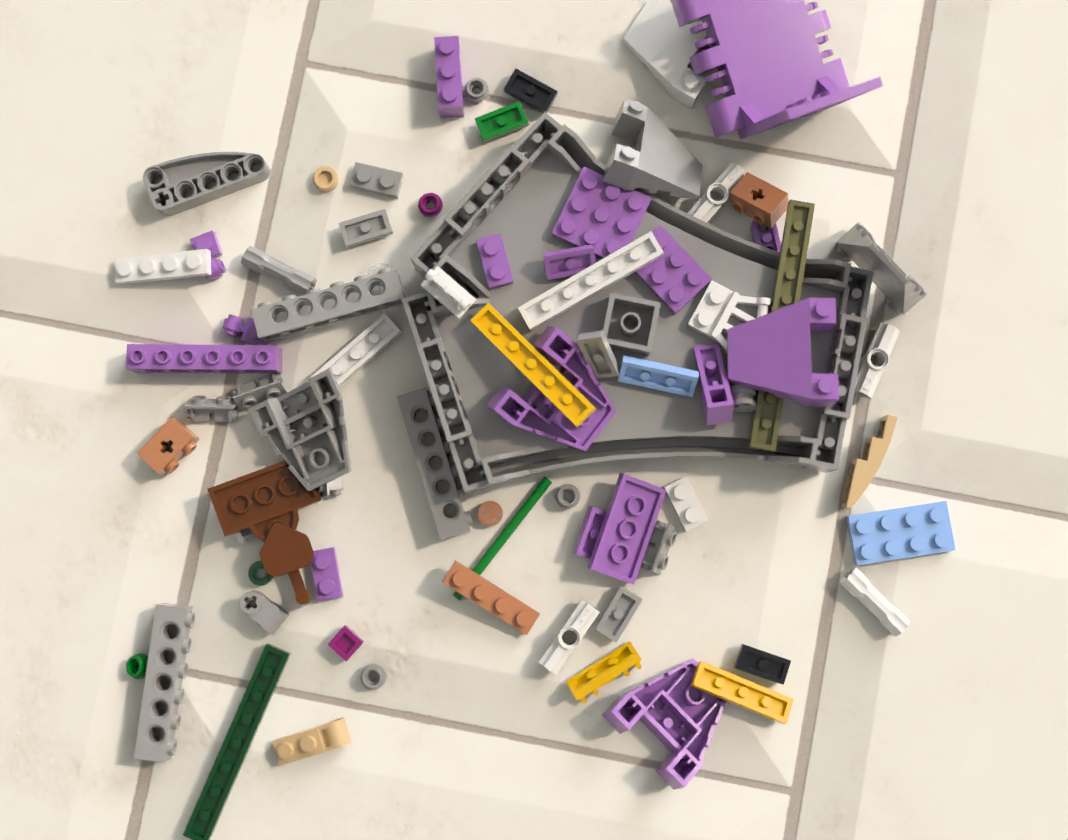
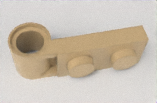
M343 717L314 728L272 741L278 764L281 766L343 747L352 741L345 718Z

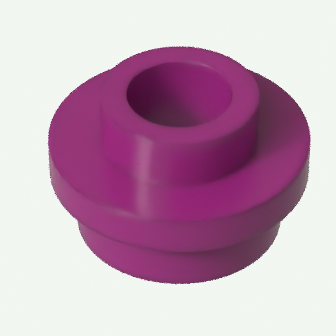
M426 193L419 199L418 207L424 216L435 217L442 211L443 203L437 194ZM429 202H433L435 204V207L433 209L426 208V205Z

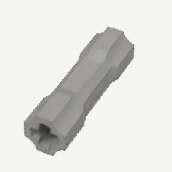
M251 245L242 256L241 264L263 274L301 295H306L305 292L314 289L317 279L301 270H296Z

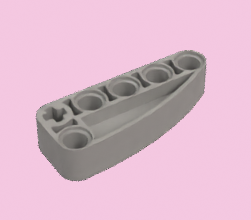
M212 152L185 156L151 166L144 171L143 181L152 205L163 215L173 216L261 183L268 179L271 171L267 162L259 154ZM256 164H262V168L258 172H252ZM238 172L239 177L234 181H230V176ZM158 176H162L161 181L158 184L154 185V179ZM211 181H216L215 187L208 190L207 185ZM192 189L193 194L189 198H184L186 191Z

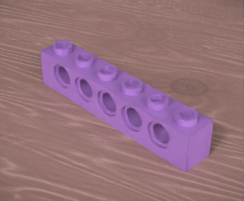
M127 344L126 369L134 373L282 374L283 349L277 345Z

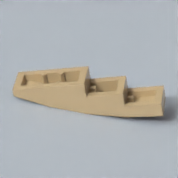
M891 415L881 417L877 438H867L862 459L851 460L840 508L851 509L868 488L890 445L898 417Z

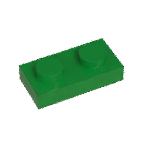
M520 101L475 118L484 143L529 126Z

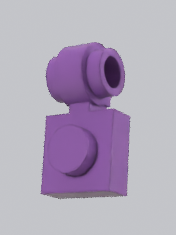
M212 230L191 238L193 250L208 249L211 251V275L205 276L206 279L211 278L214 280L223 276V273L226 272L225 265L221 259L216 260V257L223 255L216 233Z
M229 314L228 318L224 319L222 326L224 334L238 337L239 333H243L242 342L252 345H268V342H263L258 338L253 318L248 317L246 325L242 323L243 318Z

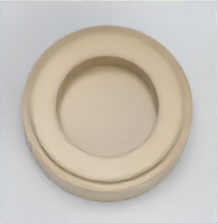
M320 167L313 175L314 184L322 192H331L338 185V175L331 167Z

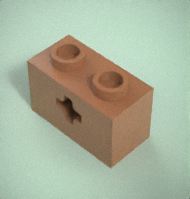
M747 172L730 191V203L737 213L745 214L757 224L772 228L787 210L788 193Z
M171 417L137 454L158 474H171L178 468L180 464L178 461L184 455L188 456L196 449V443L199 438L179 419ZM169 443L172 444V446H171V448L173 449L172 452H168V451H169V447H168L167 445H168Z

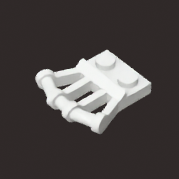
M711 281L687 326L719 343V346L727 354V341L720 333L722 330L727 332V329L734 327L726 323L730 315L743 322L755 319L735 308L736 304L758 306V318L767 314L768 307L771 306V299L741 296L737 292H733Z

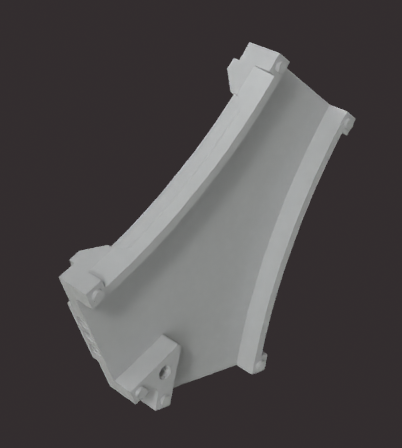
M544 112L514 146L511 145L446 215L441 226L410 258L415 270L424 278L429 270L432 269L434 271L438 266L476 299L460 319L428 291L402 299L434 402L466 494L539 472L625 459L676 456L728 457L802 466L801 469L823 473L838 470L847 419H850L868 319L865 317L874 271L853 267L851 263L836 259H806L800 301L807 298H835L836 324L830 332H810L811 371L817 374H838L839 400L832 407H806L798 404L796 401L784 398L775 452L748 447L754 410L745 413L733 411L732 422L706 426L698 381L693 397L618 382V376L597 379L615 407L616 412L589 448L584 451L509 424L486 407L501 386L509 388L521 399L533 386L471 323L470 320L486 304L489 303L532 346L548 326L559 328L578 347L577 339L579 334L603 330L619 368H621L623 356H629L696 371L693 346L715 344L717 342L687 326L709 284L674 315L635 273L630 274L533 331L529 329L518 307L572 277L567 276L547 280L543 253L575 247L551 236L583 167L603 176L606 166L595 159V155L577 133L565 124L562 126ZM635 188L636 191L652 199L632 242L650 231L653 232L661 225L712 278V281L733 292H737L741 296L770 298L772 304L780 252L720 230L665 203L641 188ZM501 233L513 284L489 290L476 240ZM595 256L596 262L602 260L601 258ZM736 304L735 308L757 318L758 306ZM771 306L768 307V312H767V314L770 313V311H771ZM730 315L726 323L735 327L745 322ZM722 330L720 334L727 341V332ZM720 347V351H721V355H722V359H723V363H724V367H725V371H726V375H727V354H726L725 351ZM539 352L549 363H551V361L547 357H545L541 352ZM728 381L730 388L737 385V383ZM756 390L755 396H753V400H755V402L758 390Z

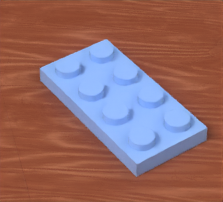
M947 501L846 516L854 565L856 566L956 550Z

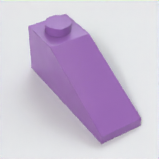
M719 343L693 346L696 371H699L698 384L706 426L732 422L734 403Z

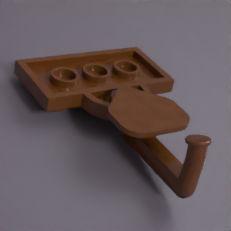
M286 461L208 488L207 490L224 536L227 537L250 528L254 536L264 542L260 550V558L265 571L273 577L288 574L296 594L297 603L301 606H307L310 603L311 594L306 590L299 569L308 566L312 562L314 551L308 536L296 529L299 522L298 510L321 501L317 488L307 491L290 471Z

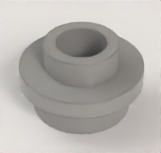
M480 78L469 80L464 89L467 99L475 103L485 100L489 93L487 83ZM475 88L481 90L479 94H474L472 91Z
M571 484L561 485L555 493L557 504L565 509L575 507L580 500L579 490ZM565 492H570L572 494V499L570 501H565L563 499V494Z
M370 664L362 670L361 682L367 689L376 690L385 683V670L380 665ZM371 672L377 673V681L370 680L369 674Z

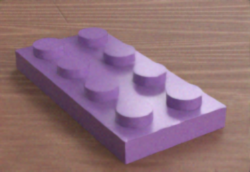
M620 473L587 568L634 585L667 490Z

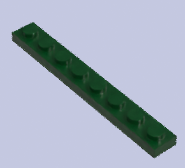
M269 643L265 645L183 836L192 840L211 839L291 655L290 652Z

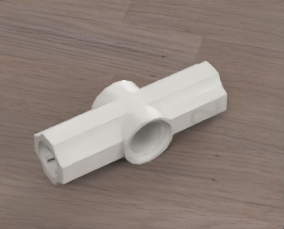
M731 162L718 179L708 187L705 194L691 208L688 214L708 223L729 199L730 191L746 174L745 170L740 165ZM713 192L718 193L722 200L714 201L710 194Z
M881 322L878 324L867 352L861 358V366L858 371L854 394L868 399L872 398L883 370L889 364V356L900 332L895 326ZM871 355L879 358L880 364L878 367L871 363Z
M581 600L564 626L559 630L557 636L539 660V663L557 675L600 612L584 600ZM567 630H572L576 633V640L571 644H567L562 640V635Z

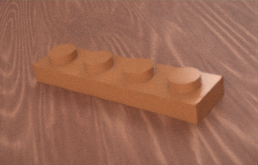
M456 560L442 580V583L526 635L540 615L538 611Z

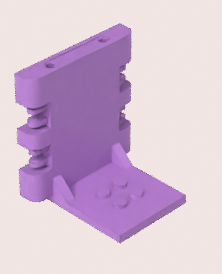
M671 0L679 27L702 20L701 24L690 28L691 34H698L705 30L707 39L697 41L695 47L700 49L710 45V49L699 52L689 58L695 76L718 69V72L706 76V81L714 82L720 78L723 87L713 89L710 92L711 96L715 97L726 94V98L705 106L715 138L738 131L741 140L826 110L883 87L880 76L850 87L841 58L823 64L822 59L834 54L832 49L820 53L818 44L826 43L829 38L828 35L815 38V35L829 30L831 24L826 10L808 15L809 11L819 8L817 2L805 5L804 0Z

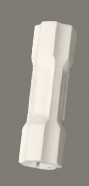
M853 567L841 578L839 583L871 611L893 636L900 635L909 626L911 621L872 586L870 581L857 568Z

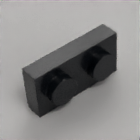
M516 68L504 87L505 93L542 113L548 112L558 95L557 90Z
M741 643L734 668L784 685L791 660Z

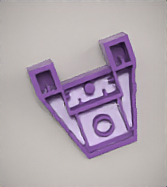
M807 298L727 329L728 381L758 391L763 390L775 394L774 396L796 401L798 404L806 407H832L839 400L838 374L812 373L810 332H830L835 326V298Z
M548 326L534 343L533 347L551 361L550 364L596 410L577 428L534 384L523 399L509 388L501 386L486 407L509 424L586 451L615 414L616 409L601 384L596 380L591 367L584 360L577 344L559 328Z
M694 658L618 697L602 714L619 734L629 731L640 720L665 745L671 753L658 767L656 772L673 790L684 788L700 770L706 748L712 740L711 735L715 725L719 722L726 704L725 700L690 686L698 664Z

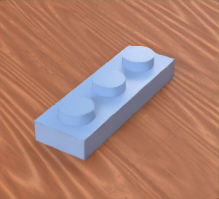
M623 356L618 382L693 397L699 371Z

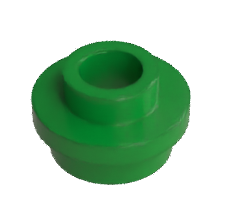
M139 653L130 657L126 664L127 673L135 679L145 678L148 656Z

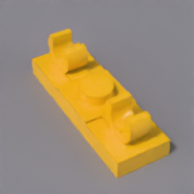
M628 641L566 682L576 700L580 699L583 703H587L585 698L587 694L593 692L595 696H598L597 688L610 683L621 675L622 672L628 677L630 675L628 668L636 665L640 669V661L642 659L631 642Z

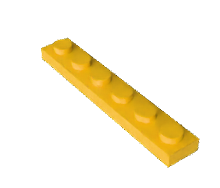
M489 303L470 320L577 428L596 410Z

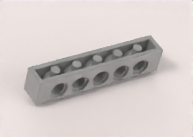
M391 268L380 270L378 275L375 276L361 275L355 277L353 282L346 284L344 282L333 283L330 285V288L324 290L319 288L310 289L305 292L306 295L298 297L296 295L285 296L282 298V301L277 303L263 302L257 305L258 308L251 309L258 338L263 342H268L402 305V299L405 298L398 271H392ZM375 286H382L383 292L380 295H371V291ZM353 292L359 293L357 301L353 303L347 301L349 294ZM326 300H335V304L331 309H324L323 305ZM303 306H311L308 315H300V309ZM280 312H286V319L280 323L276 322V316Z
M422 388L397 396L440 540L470 532L469 526L473 525L470 511L465 512L462 502L466 501L462 487L457 488L455 478L459 477L455 463L450 464L447 456L451 454V449L447 439H442L440 431L444 429L440 417H435L433 407H436L432 392L428 393L426 388ZM420 410H426L428 412V419L422 423L417 422L415 419L416 413ZM428 433L434 434L436 437L435 443L432 446H425L422 441L424 435ZM434 457H441L443 460V465L439 470H432L430 467V461ZM442 480H447L450 483V490L446 494H440L437 491V485ZM448 504H455L458 509L457 515L453 518H448L444 514V509Z
M160 603L155 606L134 759L166 762L176 753L177 740H174L175 730H178L181 721L178 709L179 704H182L184 699V689L181 688L182 681L186 678L188 664L185 663L186 653H189L191 649L189 631L195 621V613H192L193 606ZM172 624L178 628V635L175 638L169 633V627ZM167 650H171L174 653V661L172 663L166 660L165 654ZM164 675L168 676L171 680L169 688L164 687L162 684V677ZM160 701L167 705V712L165 714L161 713L158 709ZM156 727L162 729L164 734L162 739L155 736L154 731Z

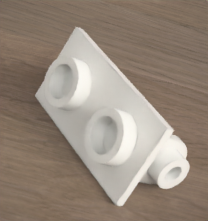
M438 266L434 271L431 269L425 275L426 280L421 284L426 291L459 319L476 301L470 293Z

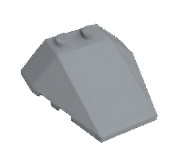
M331 368L309 378V382L277 398L267 399L248 409L257 432L262 438H266L274 447L273 451L278 456L281 455L288 463L290 471L307 491H311L352 472L342 394Z

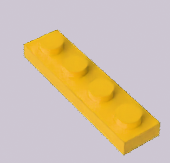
M703 661L698 662L690 685L781 724H787L794 700Z

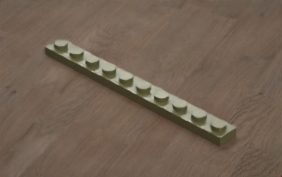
M792 199L788 202L770 313L800 301L814 214V203ZM763 390L757 391L756 409L753 415L749 448L771 452L776 451L784 398L774 396L775 394Z

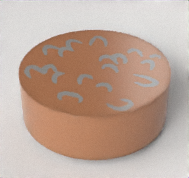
M486 501L478 509L479 520L487 526L498 524L503 517L501 506L494 501Z

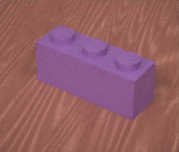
M459 36L434 37L440 118L464 117Z

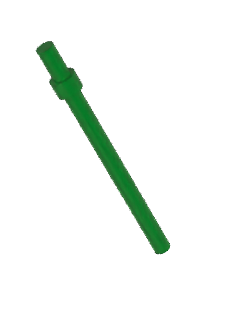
M544 476L472 571L479 575L482 574L552 484L548 478ZM457 591L453 594L460 601L464 597Z

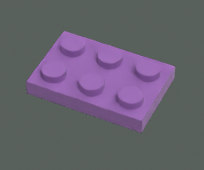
M659 225L652 233L663 250L664 255L634 273L675 315L712 281V278Z

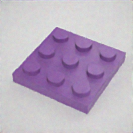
M583 167L551 236L575 247L593 244L595 256L603 259L632 242L652 198L636 190H625L603 181V175Z

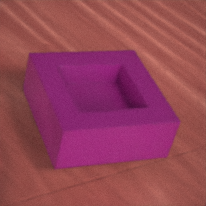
M344 625L328 643V646L345 661H348L364 641L347 625Z

